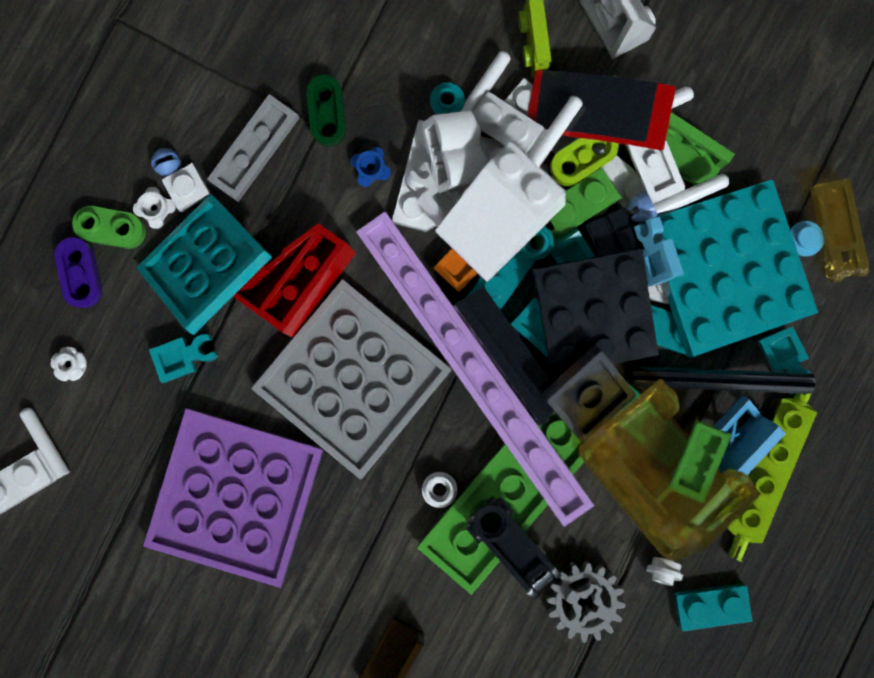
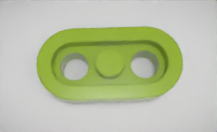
M583 138L577 139L554 156L550 165L553 179L563 186L576 185L601 167L608 165L618 152V143ZM595 144L601 145L604 149V154L596 155L592 151V146ZM570 163L574 167V173H564L562 165Z

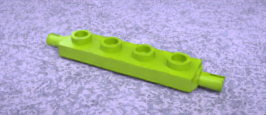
M796 393L794 398L780 399L771 421L779 425L785 432V435L754 467L747 477L726 527L735 535L729 553H727L729 557H735L736 560L742 562L749 542L763 543L817 415V412L810 405H807L811 394Z

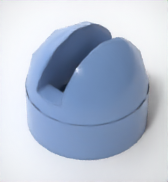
M161 148L153 153L151 164L154 171L160 176L167 177L182 168L180 156L172 149ZM169 156H172L173 160H168L158 164V161L164 158H167Z
M646 191L635 195L627 204V212L636 209L638 212L631 217V220L644 223L647 219L657 217L656 210Z

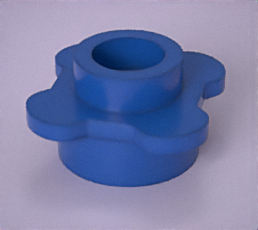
M373 147L370 151L355 154L351 158V165L357 169L359 175L357 181L362 187H369L376 180L381 179L385 181L390 177L391 171L389 167L385 166L383 160L384 152L381 148ZM369 164L374 165L373 170L367 168Z

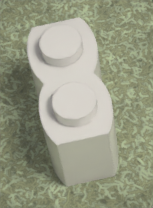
M471 111L438 114L431 116L422 123L423 140L427 153L431 158L432 176L438 192L445 193L468 189L482 169L489 163L479 146L481 129Z

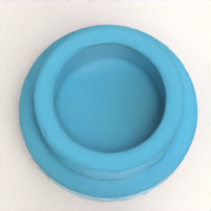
M802 221L790 229L799 256L807 257L814 255L822 248L824 234L817 224L810 221Z

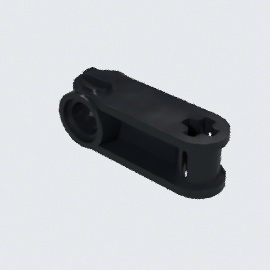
M492 496L490 499L476 503L471 515L466 519L468 525L465 529L478 544L482 541L486 544L519 584L535 600L539 597L538 592L553 578L559 579L562 574L512 518L515 512L501 496L498 499ZM487 512L499 514V521L492 528H485L480 524L482 516Z

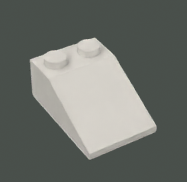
M579 0L612 60L648 41L656 29L655 17L648 6H643L641 0Z
M510 142L482 169L435 232L488 282L565 206V191L513 142Z

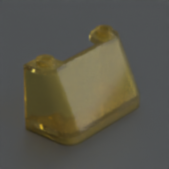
M659 379L584 441L579 447V453L586 466L653 546L668 560L675 562L706 549L761 493L753 485L748 475L732 469L722 473L717 470L704 503L667 488L689 436L673 419V416L679 411L677 394L662 379Z

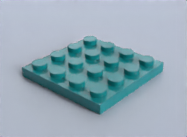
M773 179L657 216L660 217L663 225V239L673 240L684 273L662 284L687 357L700 355L818 313Z

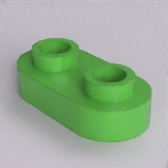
M86 206L79 209L73 217L72 226L76 235L91 243L132 249L139 246L146 236L144 222L129 212ZM93 217L95 221L94 226L91 229H87L85 223L89 218ZM123 224L129 225V232L126 235L120 234V228Z

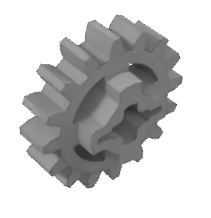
M585 560L582 569H578L574 562L570 563L571 572L568 574L561 569L558 570L562 574L559 583L556 581L549 582L550 587L555 592L554 594L546 595L547 602L554 604V606L547 610L550 617H558L554 623L558 630L567 627L566 635L569 639H572L577 632L584 643L588 639V634H593L596 640L599 641L601 640V630L605 629L610 634L614 632L610 625L612 620L616 622L622 621L621 616L616 610L626 607L625 602L617 598V596L624 593V590L620 585H613L617 578L612 572L604 576L605 568L603 565L598 564L592 570L590 562ZM585 578L582 583L571 585L574 581ZM602 585H604L607 590L608 604L605 603L600 597V594L603 590L601 588ZM589 596L592 599V603L590 605L584 603L581 607L578 602L580 597L586 599ZM562 598L571 605L568 612L570 614L569 617L563 612ZM599 618L598 620L592 623H587V621Z

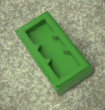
M695 420L667 488L704 503L732 434Z

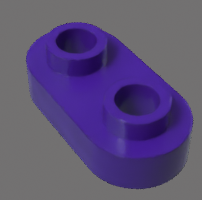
M74 237L66 238L57 245L54 254L62 295L65 301L74 307H92L100 300L102 295V286L94 250L84 240ZM80 251L82 258L79 262L75 263L73 255L75 252ZM87 285L89 293L87 296L82 297L80 289L82 286Z

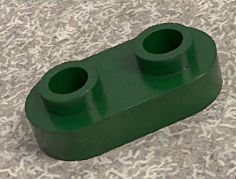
M319 75L313 78L307 86L310 131L314 140L319 145L328 148L335 147L346 136L343 92L340 83L334 77ZM324 91L332 93L331 98L327 101L320 99V95ZM328 125H332L335 127V132L332 135L323 134V129Z

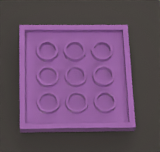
M186 408L143 547L281 588L324 449Z

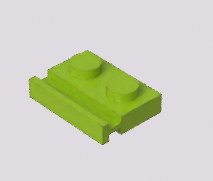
M525 0L523 11L518 12L520 33H526L527 45L523 46L524 66L531 67L532 78H535L537 70L549 69L551 53L544 1Z

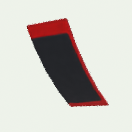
M537 70L527 117L548 130L569 98L577 96L581 99L582 106L561 136L612 142L662 151L665 147L676 87L606 75Z

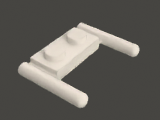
M500 51L466 100L461 112L471 111L475 120L479 123L482 132L503 146L513 142L540 167L581 108L582 101L577 96L570 97L549 129L546 130L543 126L489 92L510 62V55L505 51Z
M689 86L675 91L672 108L693 98L694 93ZM667 141L662 151L626 145L643 188L651 199L657 216L672 212L729 185L728 177L725 174H719L685 190L684 182Z
M32 408L23 409L20 412V417L39 449L0 471V514L70 472Z

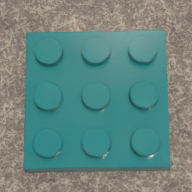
M210 194L136 269L184 329L194 335L272 256L224 205Z

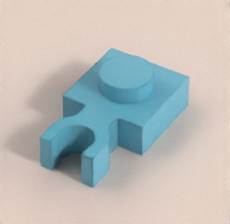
M660 217L650 218L646 220L647 224L634 227L637 238L644 246L642 251L649 287L660 285L684 274L673 240L663 239V225Z

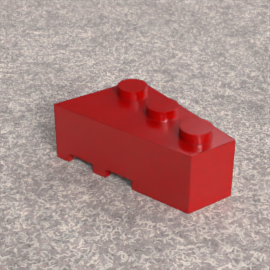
M320 224L315 225L284 248L281 255L266 266H263L233 296L279 331L292 338L305 325L356 254L346 242Z

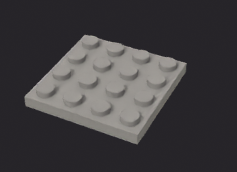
M342 279L251 389L361 480L452 369Z

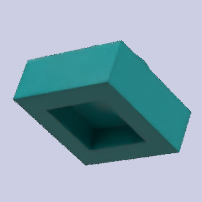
M577 228L554 240V247L551 251V255L557 264L595 256Z

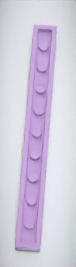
M383 212L356 231L562 525L565 527L592 508L594 505L387 213Z

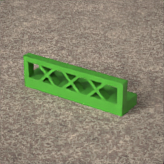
M671 112L666 141L681 177L695 186L717 176L719 171L731 161L735 154Z

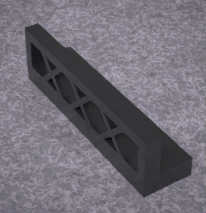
M482 286L466 299L463 298L454 305V309L534 421L542 426L550 420L549 416L555 412L540 394L553 382Z

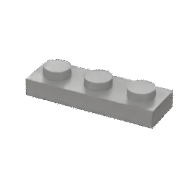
M269 94L207 180L239 202L299 119L298 114Z

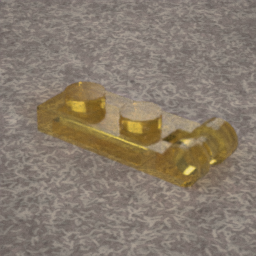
M850 178L810 187L818 226L821 228L824 236L823 249L826 259L825 271L828 280L833 283L843 281L845 276L852 275L855 278L867 276L869 273V263ZM849 251L850 260L843 262L841 252Z

